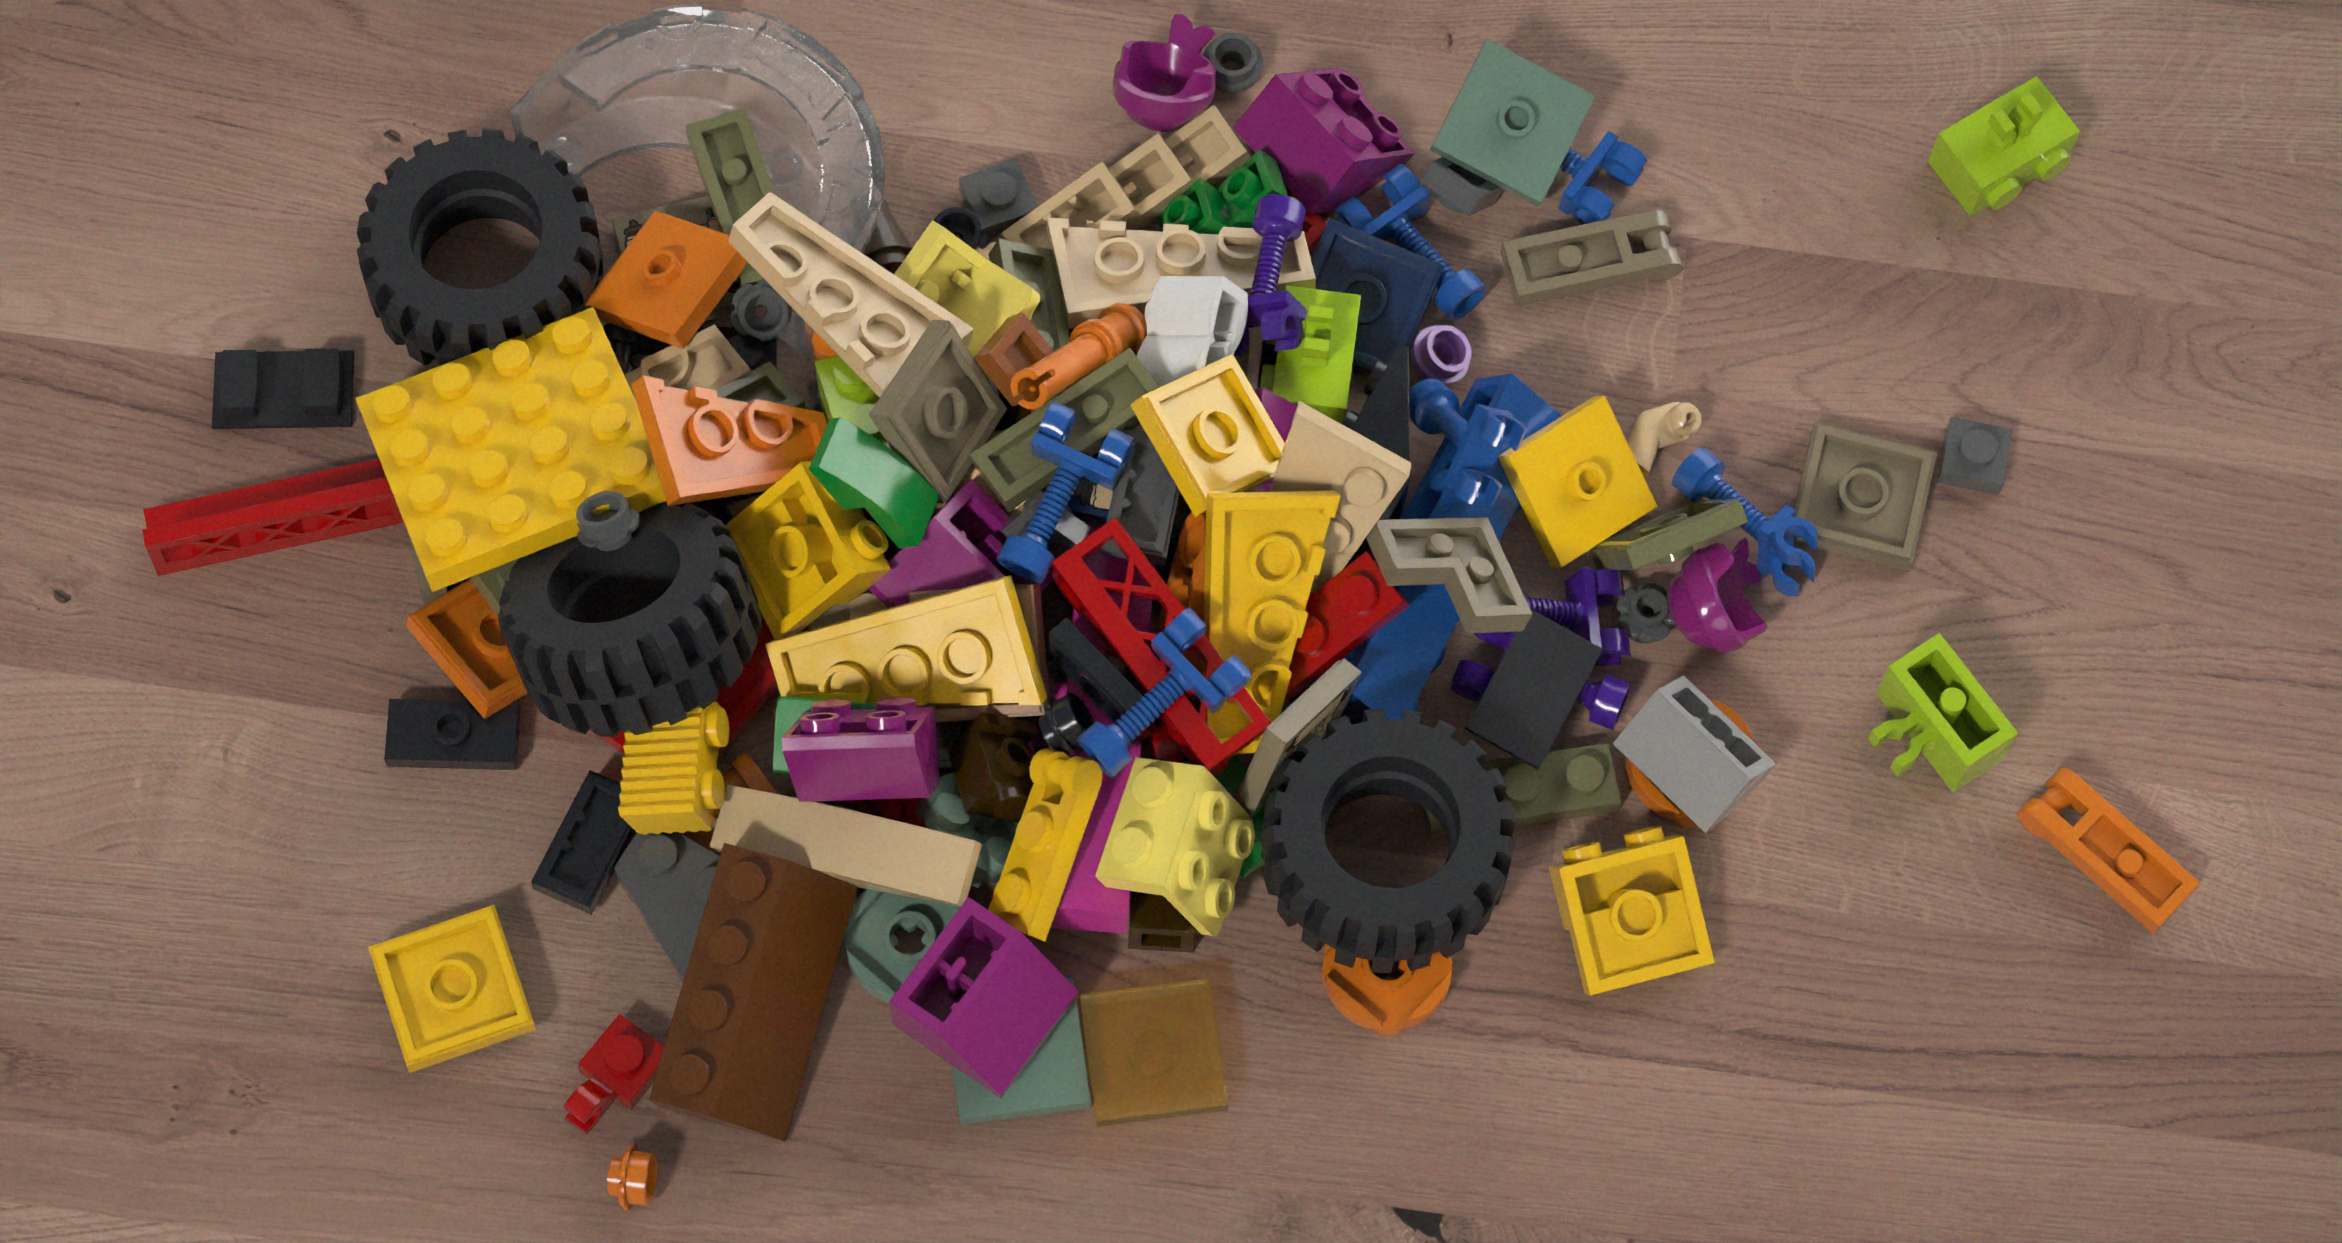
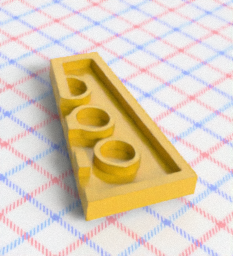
M1334 490L1207 493L1204 623L1206 624L1204 628L1206 631L1204 635L1225 662L1236 655L1252 672L1250 674L1252 678L1244 687L1271 723L1281 714L1292 674L1289 666L1297 638H1302L1308 612L1305 611L1314 576H1319L1326 551L1323 547L1330 518H1335L1341 495ZM1203 660L1202 676L1205 678L1207 664ZM1225 702L1214 714L1207 707L1205 722L1221 744L1251 724L1236 703ZM1263 735L1236 754L1255 753Z
M1011 575L779 638L765 644L781 697L819 700L843 699L854 703L876 704L877 701L886 698L910 697L916 699V706H924L927 703H961V706L989 705L990 703L1042 705L1048 698Z

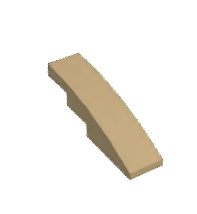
M1213 105L1165 140L1157 133L1108 168L1103 161L1007 228L1002 234L1009 241L1051 249L1047 235V218L1069 219V227L1099 228L1100 220L1126 222V230H1142L1157 221L1158 216L1165 210L1169 202L1176 196L1182 195L1197 179L1201 178L1213 186L1233 170L1241 167L1251 156L1217 107Z
M727 785L724 803L720 809L710 847L719 852L722 851L723 844L727 843L790 860L859 888L961 907L968 897L982 844L975 840L812 801L799 802L798 798L733 785Z

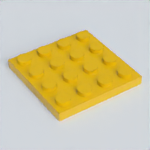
M594 307L542 326V332L528 339L525 338L524 334L502 342L494 350H490L489 347L355 398L432 592L577 536V533L580 531L576 517L577 509L584 500L594 494L605 491L621 493L626 498L630 509H636L638 512L666 501L637 403ZM609 505L599 506L592 512L596 515L609 510Z

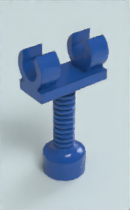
M1610 131L1606 133L1589 157H1582L1581 153L1577 154V151L1572 150L1570 147L1560 166L1563 172L1566 171V174H1571L1573 180L1564 190L1558 209L1567 215L1571 213L1582 225L1607 220L1611 216L1610 211L1614 207L1613 201L1602 191L1589 186L1602 168L1617 182L1632 186L1644 169L1642 167L1647 162V158L1639 149L1629 143L1618 141V136Z
M1398 164L1382 175L1386 183L1381 185V188L1394 206L1374 220L1366 207L1354 197H1351L1334 209L1339 216L1333 220L1384 241L1393 238L1399 247L1443 264L1445 269L1437 285L1438 291L1433 298V302L1449 321L1461 319L1471 312L1484 298L1487 287L1470 269H1464L1459 272L1453 271V268L1445 262L1444 258H1441V255L1437 253L1433 246L1412 224V222L1428 212L1430 192L1424 185H1420L1415 175L1405 165Z
M1430 378L1416 383L1409 390V420L1426 434L1443 433L1458 447L1443 483L1448 488L1455 489L1454 494L1463 501L1473 505L1477 497L1486 506L1493 509L1502 484L1490 476L1504 442L1515 452L1518 451L1527 430L1526 425L1515 419V416L1509 411L1476 404L1468 423L1459 415L1460 404L1458 397L1443 382Z
M1055 401L1051 403L1046 411L1039 430L1031 441L1033 455L1057 465L1058 469H1056L1055 475L1052 477L1053 481H1050L1046 489L1047 492L1043 495L1044 498L1041 499L1035 515L1032 516V520L1026 528L1027 532H1024L1021 536L1009 535L996 558L998 563L1007 570L1036 583L1044 582L1052 561L1055 559L1053 554L1047 550V542H1049L1053 530H1055L1056 525L1059 523V519L1062 517L1061 513L1065 511L1068 505L1067 502L1070 501V496L1073 495V490L1076 489L1079 479L1081 477L1086 478L1113 491L1135 445L1132 443L1134 437L1114 428L1106 436L1097 459L1064 445L1076 420V417L1073 416L1075 410Z
M1705 447L1695 450L1678 467L1673 476L1672 485L1691 502L1701 500L1704 497L1709 500L1736 499V501H1741L1748 522L1740 525V527L1758 541L1757 569L1764 578L1771 574L1773 585L1780 593L1793 597L1799 596V584L1791 577L1786 576L1783 571L1790 567L1799 568L1814 583L1815 563L1813 558L1807 552L1793 547L1794 536L1803 538L1807 545L1816 552L1818 535L1814 525L1806 519L1795 518L1796 511L1788 504L1772 518L1769 519L1767 516H1764L1759 509L1755 508L1753 504L1723 480L1725 464Z
M1190 607L1180 613L1162 633L1160 632L1151 640L1152 650L1171 669L1169 675L1166 674L1164 679L1159 681L1160 684L1156 683L1154 685L1155 688L1149 690L1150 693H1145V697L1142 696L1140 702L1137 701L1135 706L1132 705L1130 710L1125 712L1126 715H1121V720L1117 719L1115 721L1116 724L1103 725L1099 721H1095L1076 738L1086 754L1097 762L1101 770L1111 778L1132 760L1128 752L1130 740L1133 741L1136 738L1135 735L1139 736L1141 734L1140 731L1143 732L1145 726H1150V722L1153 723L1155 718L1160 716L1159 713L1163 714L1165 712L1164 708L1168 709L1170 707L1169 704L1175 703L1174 700H1178L1179 695L1182 696L1184 691L1191 690L1214 714L1252 678L1250 676L1252 672L1236 655L1224 662L1208 680L1182 655L1206 631L1204 628L1206 624Z

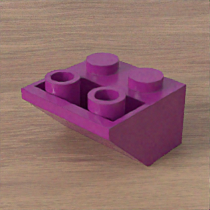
M1338 68L1275 74L1233 126L1255 153L1261 150L1277 160L1285 186L1304 205L1310 214L1335 211V208L1351 197L1359 198L1384 180L1382 175L1398 164H1406L1415 154L1401 138L1403 132L1399 125L1389 116L1377 112L1362 95L1364 90L1359 81L1348 72Z
M970 479L946 504H943L931 516L920 546L900 548L888 561L891 570L868 589L889 609L910 603L909 593L917 591L965 588L1009 575L1012 576L1014 585L1036 582L1012 573L996 560L1007 539V536L1001 530L1009 516ZM1051 567L1044 582L1040 583L1041 593L1053 581Z
M894 697L879 700L876 702L877 709L851 710V701L843 699L822 700L812 703V711H804L781 738L783 755L799 802L930 798L940 783L935 706L916 707V699L910 697Z
M968 897L890 999L889 1004L895 1027L1001 1099L1071 1006L1079 992L1023 933Z

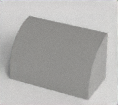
M1684 675L1657 689L1613 742L1617 749L1705 833L1714 828L1737 808L1776 765L1764 751Z

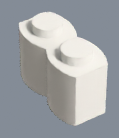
M1161 276L1145 307L1147 336L1139 348L1137 358L1160 387L1231 354L1234 355L1246 325L1248 312L1247 292L1224 276Z

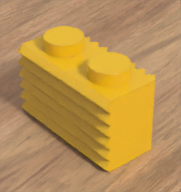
M716 701L705 709H702L700 706L686 713L687 719L670 726L668 721L652 726L653 732L634 735L630 730L625 731L626 742L623 745L625 754L622 757L624 767L621 769L623 779L620 782L622 791L619 794L621 803L618 806L620 817L637 833L643 835L654 833L659 835L662 832L671 834L673 832L684 833L691 831L696 833L699 830L706 832L712 830L713 810L722 807L725 797L723 776L720 770L717 769L718 747H725L729 740L728 716L725 709L721 708Z

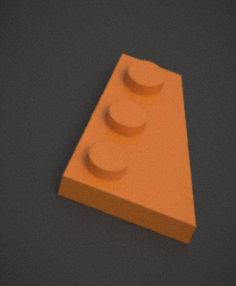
M642 375L631 384L668 506L767 491L800 462L812 461L827 427L824 413L760 399H754L750 403L718 397L717 390L695 386L690 391L665 386L664 379Z

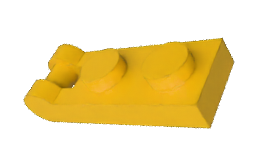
M1047 748L1039 750L1031 760L1029 772L1033 786L1021 820L1017 825L1015 837L988 909L1025 936L1044 942L1049 933L1103 778L1100 765L1094 760L1077 756L1069 758L1064 752Z

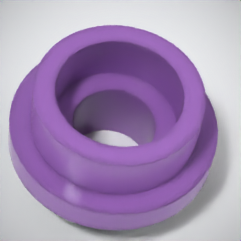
M1432 325L1426 327L1414 337L1410 347L1411 361L1415 370L1423 379H1437L1446 386H1450L1463 378L1468 371L1472 354L1471 346L1467 337L1459 329L1449 325ZM1434 351L1441 356L1443 363L1436 357Z

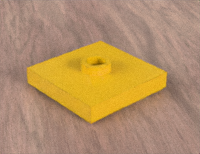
M1233 354L1141 396L1130 405L1195 518L1206 513L1207 493L1249 492L1274 479L1285 443Z
M1605 395L1593 396L1522 440L1518 451L1515 452L1510 448L1498 455V459L1550 567H1563L1658 507Z
M495 905L368 947L409 1073L536 1030Z

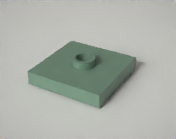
M1486 39L1429 150L1538 207L1543 202L1596 96Z
M1074 976L1066 977L1075 987ZM1077 998L1001 1099L952 1066L959 1125L1091 1108Z

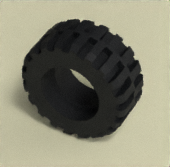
M484 128L482 130V137H467L466 129L448 132L449 141L434 145L432 140L428 139L413 147L415 156L406 162L402 157H398L385 169L388 183L384 185L377 182L373 184L365 199L369 212L365 211L359 216L357 236L360 243L357 254L368 296L375 316L381 318L385 333L395 345H404L406 343L409 356L421 364L429 365L435 358L438 360L439 366L488 347L490 350H494L502 342L524 334L525 338L528 339L542 332V326L584 311L589 296L600 283L599 277L604 274L603 254L593 204L589 203L587 188L578 174L569 173L567 161L555 151L546 150L543 155H540L538 141L521 134L516 136L514 142L505 140L503 130ZM498 218L517 223L532 232L540 242L533 259L524 270L512 279L486 289L468 290L452 287L436 280L423 269V264L429 250L445 232L461 223L474 219Z
M665 501L638 512L640 522L637 529L632 531L631 539L619 549L602 551L596 547L590 548L583 545L578 537L575 536L517 560L511 569L510 581H505L501 593L498 622L502 636L530 700L536 703L539 712L549 720L561 723L563 727L583 734L592 729L594 734L601 737H618L620 731L630 730L634 735L653 732L652 726L668 721L671 726L687 719V712L698 706L705 709L718 699V691L723 686L731 688L737 681L744 668L742 663L750 662L758 643L757 637L761 629V612L758 607L759 602L735 540L732 539L729 529L723 522L711 516L709 512L691 503H687L684 507L683 504L668 506Z
M1384 709L1364 710L1362 723L1351 725L1349 718L1345 715L1328 722L1324 738L1320 739L1317 734L1310 733L1297 745L1295 760L1288 759L1283 761L1275 775L1273 792L1268 793L1261 840V858L1265 863L1263 878L1268 894L1278 897L1277 912L1288 927L1295 926L1298 923L1303 928L1302 942L1315 952L1320 951L1324 944H1327L1336 949L1334 962L1353 968L1356 957L1372 960V972L1391 973L1393 962L1398 960H1407L1410 971L1430 966L1432 954L1440 951L1442 956L1449 958L1463 949L1468 934L1478 936L1490 920L1492 908L1494 905H1499L1506 885L1515 846L1512 835L1516 822L1513 804L1504 802L1507 788L1505 781L1498 769L1485 770L1484 765L1487 753L1474 740L1469 741L1464 747L1455 741L1457 728L1442 720L1437 723L1435 729L1420 724L1422 713L1403 710L1401 720L1385 719ZM1371 795L1403 797L1421 805L1438 820L1449 840L1448 857L1444 866L1436 874L1418 884L1402 888H1383L1369 885L1345 872L1329 853L1325 842V832L1329 819L1340 808L1362 797Z

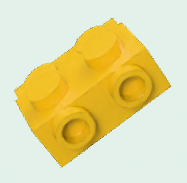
M812 461L800 462L725 525L729 529L732 539L736 542L759 602V610L775 640L798 634L833 605L851 603L891 570L883 555L888 549V541L882 529L874 522L865 520L860 508L843 510L809 470Z
M1662 826L1647 827L1624 834L1625 847L1602 852L1600 842L1585 843L1562 850L1564 862L1549 866L1563 928L1570 932L1586 995L1592 996L1715 963L1684 836L1673 834L1664 836Z

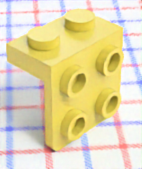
M933 220L894 274L974 328L970 343L967 346L973 357L978 354L1008 317L1024 313L1031 320L1033 312L1040 302V294L987 260L945 227Z
M1136 757L1095 877L1107 888L1162 895L1200 934L1217 936L1221 930L1224 918H1227L1233 909L1235 885L1243 861L1249 856L1254 845L1253 819L1250 818V815L1205 766Z

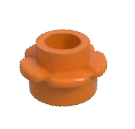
M630 1144L623 1153V1156L614 1155L608 1169L607 1191L609 1196H618L619 1205L624 1210H630L633 1205H651L658 1175L656 1154L639 1151L637 1144Z

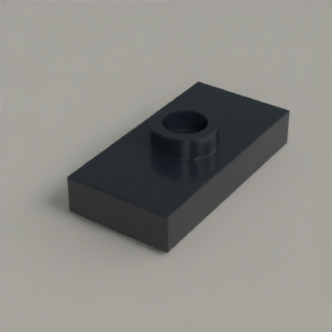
M1067 617L1049 631L1050 660L1112 723L1116 724L1115 721L1117 719L1121 720V715H1126L1125 712L1130 710L1132 705L1135 706L1137 701L1140 702V698L1143 695L1131 684L1133 681L1131 672L1113 652L1107 651L1102 654ZM1155 721L1153 723L1150 722V726H1145V730L1143 732L1140 731L1141 734L1139 736L1135 735L1136 738L1133 741L1130 740L1131 743H1135L1138 746L1153 733Z
M389 699L385 763L387 767L517 770L521 713L519 702H512L484 719L475 707L466 700Z
M589 770L531 881L534 890L592 915L614 873L613 867L626 850L635 832L619 815L618 806L621 803L619 794L622 791L619 782Z

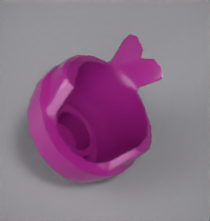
M1175 14L1171 21L1170 36L1167 44L1156 41L1133 40L1126 42L1122 46L1121 57L1114 71L1113 93L1118 104L1125 109L1127 115L1134 122L1152 131H1174L1201 115L1210 106L1215 94L1216 69L1210 60L1202 55V49L1215 35L1213 29L1205 25L1194 29L1193 22L1183 14Z
M1746 537L1738 541L1732 552L1723 543H1715L1707 548H1701L1692 552L1682 563L1681 570L1675 574L1670 582L1668 607L1676 628L1688 641L1704 648L1716 650L1719 653L1736 651L1746 646L1749 640L1767 630L1766 622L1756 613L1742 591L1744 585L1761 582L1760 573L1756 565L1747 561L1749 545Z

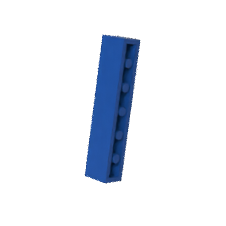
M1513 373L1475 379L1459 410V415L1468 423L1476 404L1509 411L1515 416V419L1527 427L1522 440L1562 416ZM1445 436L1401 519L1488 517L1496 537L1500 541L1511 518L1522 507L1498 457L1490 476L1498 480L1502 484V488L1493 509H1490L1477 497L1473 505L1469 504L1454 494L1455 489L1448 488L1443 483L1458 449ZM1506 442L1503 443L1499 455L1511 448ZM1444 584L1397 586L1410 606L1344 657L1362 672L1341 717L1347 716L1351 725L1362 723L1364 710L1384 709L1385 719L1401 720L1403 710L1416 712L1418 708L1417 698L1429 675L1443 661L1446 654L1445 645L1455 625L1460 620Z

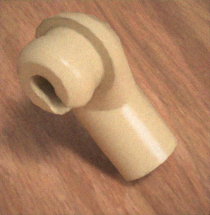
M1671 402L1646 410L1638 415L1627 443L1644 477L1649 475L1658 449L1685 441L1698 432L1701 427L1702 417L1695 405L1689 402Z

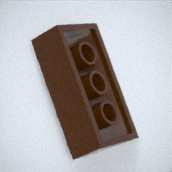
M727 843L723 844L649 1100L658 1108L786 1142L858 892L857 886L787 859Z

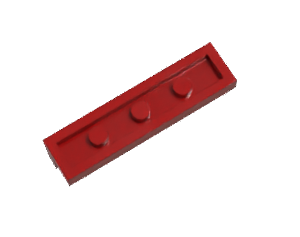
M379 459L146 508L143 511L147 529H142L146 550L158 576L401 524L404 523L381 462Z
M1115 517L1052 561V579L1105 650L1113 652L1127 666L1133 676L1131 684L1145 697L1144 694L1150 693L1149 690L1155 688L1154 685L1156 683L1160 684L1159 681L1164 679V676L1166 674L1169 675V673L1166 671L1167 664L1161 658L1159 662L1147 646V644L1151 645V640L1158 634L1136 631L1127 619L1130 596L1158 600L1167 611L1165 628L1186 609ZM1113 540L1128 560L1125 583L1097 579L1083 560ZM1134 570H1136L1147 586L1132 584ZM1107 592L1123 595L1121 610ZM1204 633L1187 649L1198 652L1207 664L1206 680L1225 662ZM1245 687L1240 689L1226 702L1236 703L1251 724L1223 744H1221L1205 722L1207 706L1201 701L1198 713L1186 696L1197 697L1191 690L1184 691L1182 696L1179 695V699L1174 700L1175 703L1172 705L1169 704L1170 707L1168 709L1164 708L1165 712L1163 714L1159 713L1160 716L1157 718L1190 763L1205 766L1214 777L1227 769L1229 758L1263 735L1266 728L1271 724Z

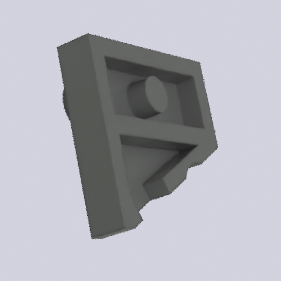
M662 832L659 835L654 833L647 835L637 833L613 867L615 876L630 900L637 906L645 924L655 940L662 946L683 983L720 856L679 832L671 834Z

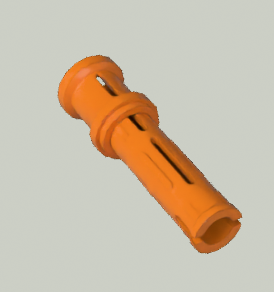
M1115 303L1105 308L1098 316V319H1089L1077 325L1072 331L1068 343L1028 368L1015 373L1010 384L1013 397L1029 389L1032 393L1019 401L1018 404L1026 409L1035 410L1128 348L1137 356L1139 348L1147 336V324L1144 315L1132 305Z

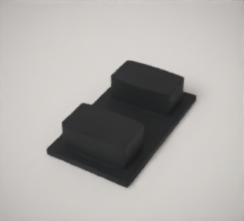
M328 348L305 349V351L256 352V350H223L222 352H215L212 429L352 427L354 350Z
M1530 609L1533 615L1524 631L1516 632L1470 717L1465 730L1538 770L1603 649Z

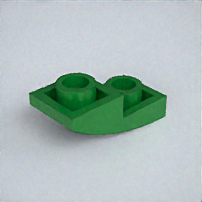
M1259 150L1241 167L1233 170L1218 188L1201 178L1197 179L1182 195L1173 198L1165 210L1158 216L1161 231L1163 232V224L1189 225V230L1198 234L1217 235L1223 227L1253 228L1256 204L1260 197L1269 194L1288 196L1277 160Z
M840 417L829 419L809 470L843 510L865 508L899 549L920 546L939 499V494L911 465L878 439Z

